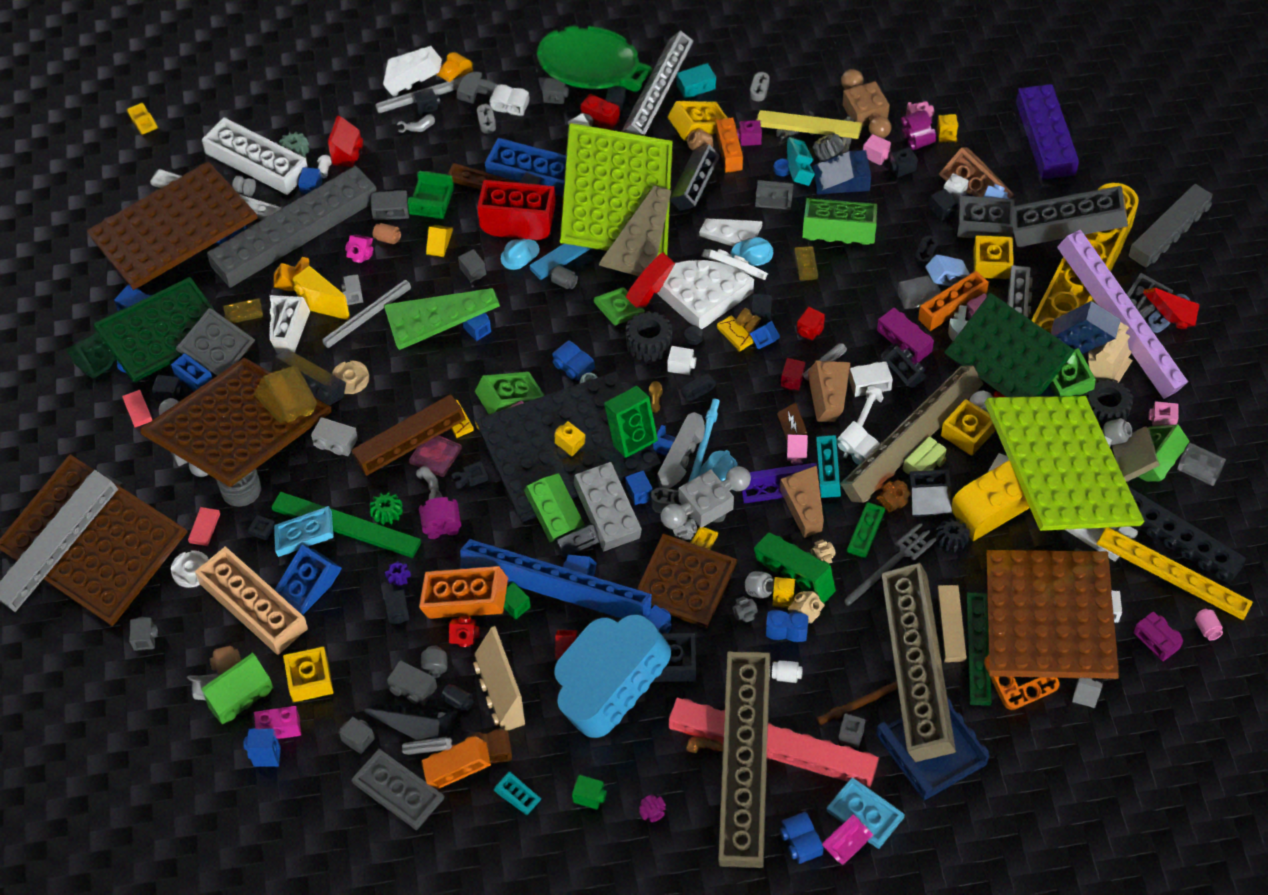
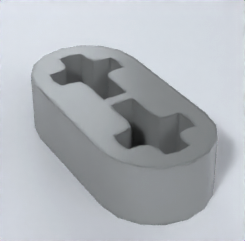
M759 72L755 74L750 92L752 100L762 101L766 97L769 86V75L767 73Z
M488 104L480 105L477 108L480 129L486 134L493 133L496 129L493 109Z

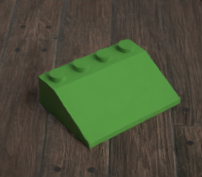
M807 198L802 238L808 240L824 239L827 242L837 240L844 243L860 242L863 245L874 244L877 204Z

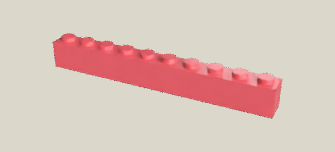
M676 699L669 718V729L724 745L725 710L720 711L707 704L700 705L690 699ZM768 723L767 758L847 782L853 777L865 787L871 788L879 757L869 752L862 753L856 751L849 746L835 745L829 740H818L808 734H798L788 728L774 727Z

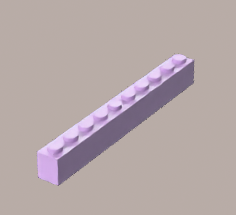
M1081 230L1068 235L1057 248L1097 305L1121 319L1120 322L1129 327L1126 331V334L1130 335L1128 339L1129 350L1132 351L1133 356L1158 392L1165 399L1179 391L1188 383L1187 379Z

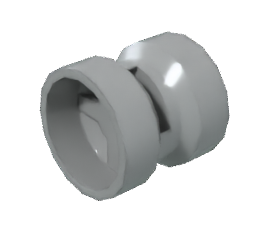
M240 176L234 178L232 187L238 194L244 193L246 196L254 194L256 186L254 179H244Z

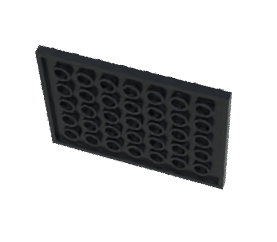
M616 372L475 419L477 429L518 518L520 514L534 511L524 489L527 485L544 477L559 473L571 498L578 497L573 484L575 474L611 462L619 481H623L626 476L640 471L645 473L661 467V462L652 444L627 458L613 446L604 403L625 392ZM567 421L585 434V444L573 456L555 444L554 433L560 425L563 426Z

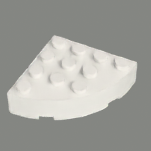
M706 260L675 263L657 294L692 326L703 329L750 296L754 291V279L745 272L720 262Z

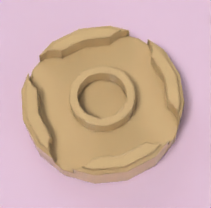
M358 361L342 362L332 372V375L347 382L344 394L358 393L369 382V373L366 366Z

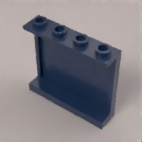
M948 697L955 753L915 762L907 751L903 717L889 725L883 722L877 726L876 736L923 800L930 798L987 765L989 757L987 748L978 742L974 731L971 728L968 729L962 715L953 709Z

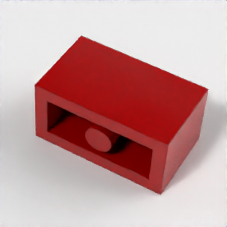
M589 94L581 104V114H589L594 120V125L607 130H613L620 121L619 106Z

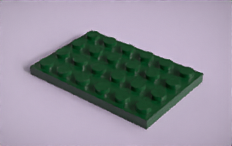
M189 277L94 323V329L134 383L174 363L180 358L182 354L176 350L177 346L209 308L214 310V308Z
M989 293L944 353L962 366H974L978 377L1005 397H1040L1075 350Z

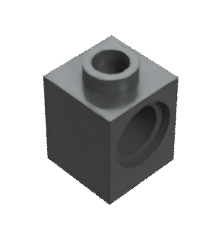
M845 714L838 743L859 749L865 719Z

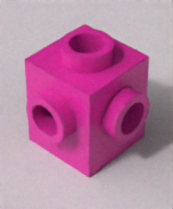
M357 234L351 235L346 244V257L352 258V261L358 263L368 260L373 253V238Z

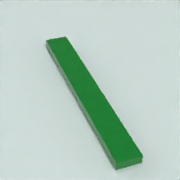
M283 492L279 493L272 505L273 511L293 518L325 508L322 505ZM331 509L334 532L411 558L414 557L421 544V539Z

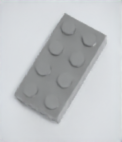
M609 462L575 474L574 487L590 523L595 528L603 552L639 539L642 529L612 463Z

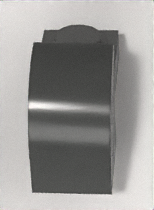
M481 72L469 73L460 82L457 90V99L473 104L477 92L492 97L496 84L487 79L482 80Z

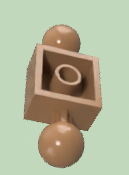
M855 69L847 70L841 78V83L846 89L843 94V106L849 117L854 119V122L862 123V127L869 125L871 135L873 134L880 138L887 137L891 131V124L888 120L889 103L876 82L862 85V74Z

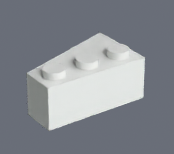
M431 46L393 57L388 60L383 85L393 97H396L402 89L407 88L408 90L412 88L411 84L418 80L422 82L438 73L442 59Z

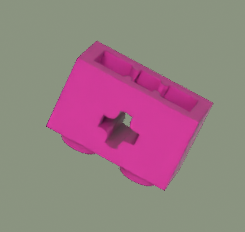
M296 706L254 712L255 729H274L277 739L301 736L300 716Z

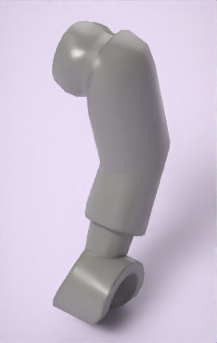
M426 115L417 123L406 124L403 121H399L397 125L403 124L405 128L398 131L423 132L434 124L435 119L433 115Z
M422 466L416 471V475L420 479L425 478L428 482L429 490L431 491L429 500L442 497V494L439 492L438 479L428 467Z

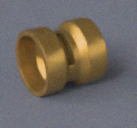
M744 308L735 323L739 326H744L746 331L751 333L761 318L757 315H752L750 310Z

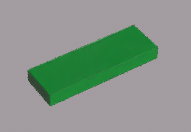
M869 502L866 503L847 552L866 558L884 515V507Z

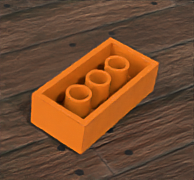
M499 566L425 572L419 608L429 619L503 614L508 577Z

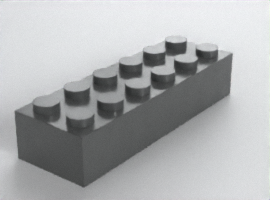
M1122 185L1012 207L1013 232L1017 247L1064 239L1078 230H1081L1083 234H1090L1128 226Z

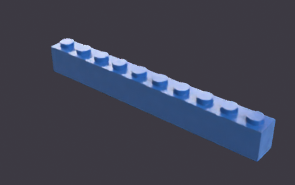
M471 539L460 550L461 569L499 566L508 577L507 584L514 582L518 587L622 619L629 615H641L647 619L651 613L652 594Z

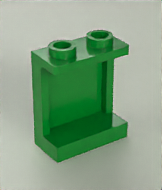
M419 171L418 183L413 198L409 197L407 202L409 214L443 219L454 188L453 177L447 174Z

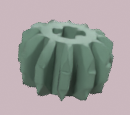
M295 132L294 134L289 133L288 136L283 135L279 143L280 146L302 157H305L309 150L308 140L303 136V133L298 135Z

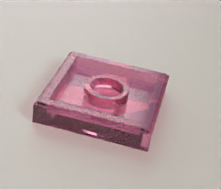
M438 435L418 446L409 461L410 464L420 468L426 466L432 473L444 477L461 451L462 446Z

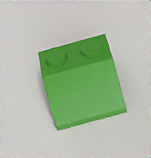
M1079 348L1075 349V352L1050 383L1055 397L1079 396L1095 388L1096 379Z

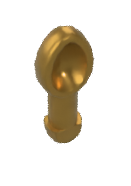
M654 381L649 387V395L652 397L651 408L652 412L655 413L660 410L659 397L663 393V388L657 381Z

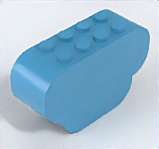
M629 615L618 623L609 618H600L591 622L560 657L555 666V677L562 686L558 695L560 710L586 736L597 738L606 735L615 725L620 723L624 714L635 705L636 700L641 694L646 692L652 681L662 673L671 656L669 644L655 625L641 615Z

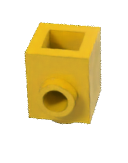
M569 421L563 426L560 425L554 433L555 444L571 456L585 444V434Z

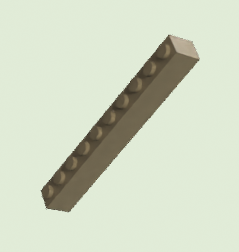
M960 366L840 483L851 502L863 503L868 501L871 497L870 495L875 490L880 489L883 483L895 474V471L904 464V460L922 442L931 437L935 431L942 428L943 422L965 399L968 400L974 393L979 391L978 389L984 383L978 377L974 366Z

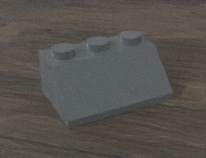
M960 196L957 237H1012V207L1014 206V199Z

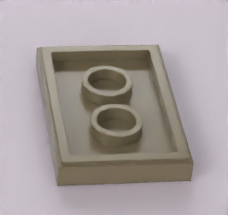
M1147 426L1133 432L1127 442L1112 445L1116 462L1126 482L1160 466Z

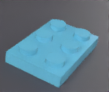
M329 506L274 525L275 552L278 557L299 550L301 545L309 547L333 538L332 511Z
M853 777L827 807V812L843 824L853 814L857 816L874 834L868 842L878 849L903 820L905 815Z

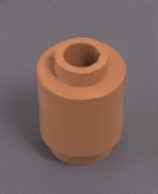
M381 223L375 225L373 237L378 241L395 244L400 240L401 232L396 226Z

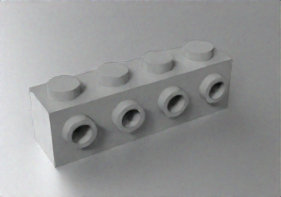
M1012 266L1009 277L1007 304L1025 317H1030L1031 306H1028V303H1031L1032 292H1029V288H1032L1033 278L1030 277V267Z

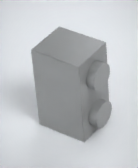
M322 417L311 434L313 444L317 448L333 451L337 455L349 456L358 439L356 428Z

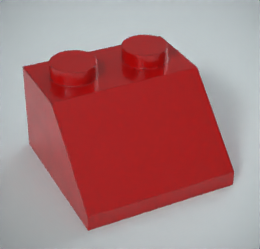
M341 116L336 117L328 140L332 164L353 167L354 162L358 160L359 148L363 146V138L360 136V131Z

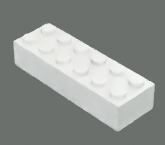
M223 118L202 139L206 154L287 195L298 184L303 167L308 168L306 158L226 118Z

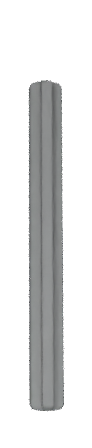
M463 77L454 79L450 83L444 82L376 104L377 111L382 113L414 103L413 93L433 88L435 95L457 90Z
M403 280L322 339L323 344L327 348L334 345L385 308V304L392 303L410 290V283L407 280Z

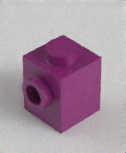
M740 121V126L736 131L741 146L761 145V121Z

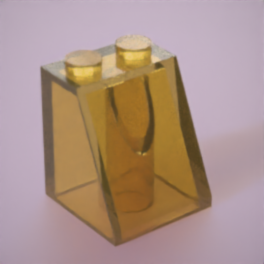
M297 365L263 376L254 393L255 397L279 423L285 421L292 422L302 415L304 417L309 416L314 412L313 410L317 405V401Z

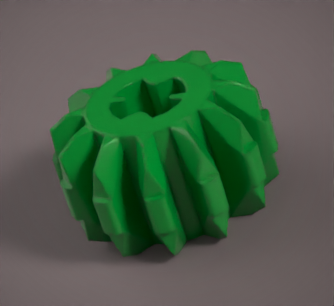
M389 492L386 495L380 493V497H374L373 502L370 503V515L376 523L381 522L383 526L386 522L392 525L393 520L399 521V515L403 513L402 502L396 494L391 496Z

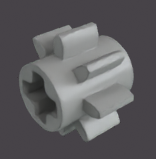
M686 516L685 523L680 528L673 529L677 538L682 537V540L685 541L694 537V533L697 532V526L694 519L688 520V516Z

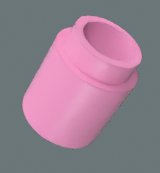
M1203 609L1197 613L1195 621L1204 637H1207L1208 640H1215L1223 634V627L1213 610Z

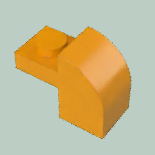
M452 52L447 55V61L440 66V71L437 75L450 83L454 78H461L472 73V63L460 54Z
M302 257L295 267L281 263L274 272V288L295 291L293 288V277L309 266V258Z

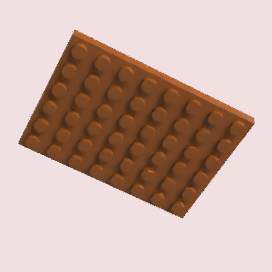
M987 550L990 676L1118 679L1119 672L1108 551Z

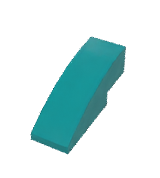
M789 137L787 140V157L791 177L794 182L809 186L815 175L810 166L813 158L804 141Z

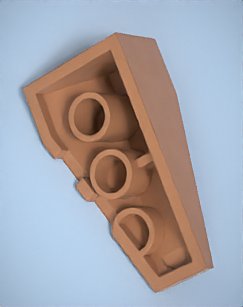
M962 147L939 173L945 181H948L952 174L969 180L967 193L976 197H984L988 185L994 187L995 184L1005 188L1004 191L1008 193L1007 197L1009 199L1014 195L967 147Z

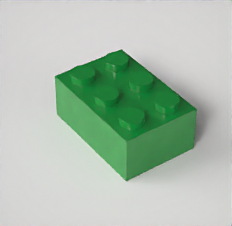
M638 386L604 403L613 446L625 458L658 441L650 398Z

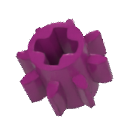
M649 795L640 802L642 806L639 807V812L644 820L649 818L651 822H655L664 816L666 804L662 797L656 799L654 795Z

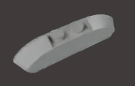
M695 412L687 415L658 472L659 488H671L686 474L687 471L684 468L688 465L689 455L694 453L696 444L702 442L704 437L705 425L702 415Z

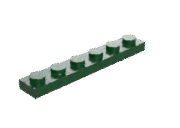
M967 593L970 705L991 706V677L984 663L986 656L989 655L987 593Z

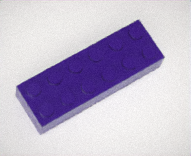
M1053 85L1019 88L1016 104L1041 179L1076 175L1079 160Z

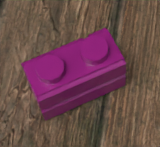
M1152 612L1137 623L1134 634L1162 661H1165L1178 651L1183 642L1181 634L1177 630H1172L1167 625L1165 618L1160 615L1158 616L1155 612Z

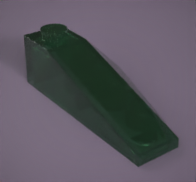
M97 332L66 348L74 364L92 379L107 371L116 359Z

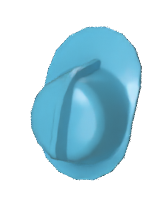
M754 237L737 243L732 248L731 255L732 258L735 255L742 257L749 262V265L755 267L766 264L772 259L773 248L765 239Z
M530 239L511 240L507 243L505 250L501 254V262L508 269H520L539 254V245L536 241Z
M728 450L715 451L700 468L698 476L711 469L721 481H724L727 472L731 468L736 467L737 462Z

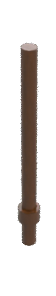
M898 682L891 683L841 707L836 706L830 709V712L816 718L817 723L822 725L833 719L836 721L842 718L844 714L898 690Z

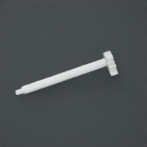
M869 386L867 388V401L857 421L860 426H863L873 402L877 399L881 403L884 398L882 391L877 387ZM844 452L843 458L846 459L850 455L848 452Z

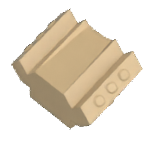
M1122 322L1119 324L1116 339L1089 351V368L1096 379V383L1099 379L1103 381L1105 379H1110V381L1117 380L1119 383L1133 361L1128 358L1132 353L1128 346L1130 335L1126 334L1129 327Z

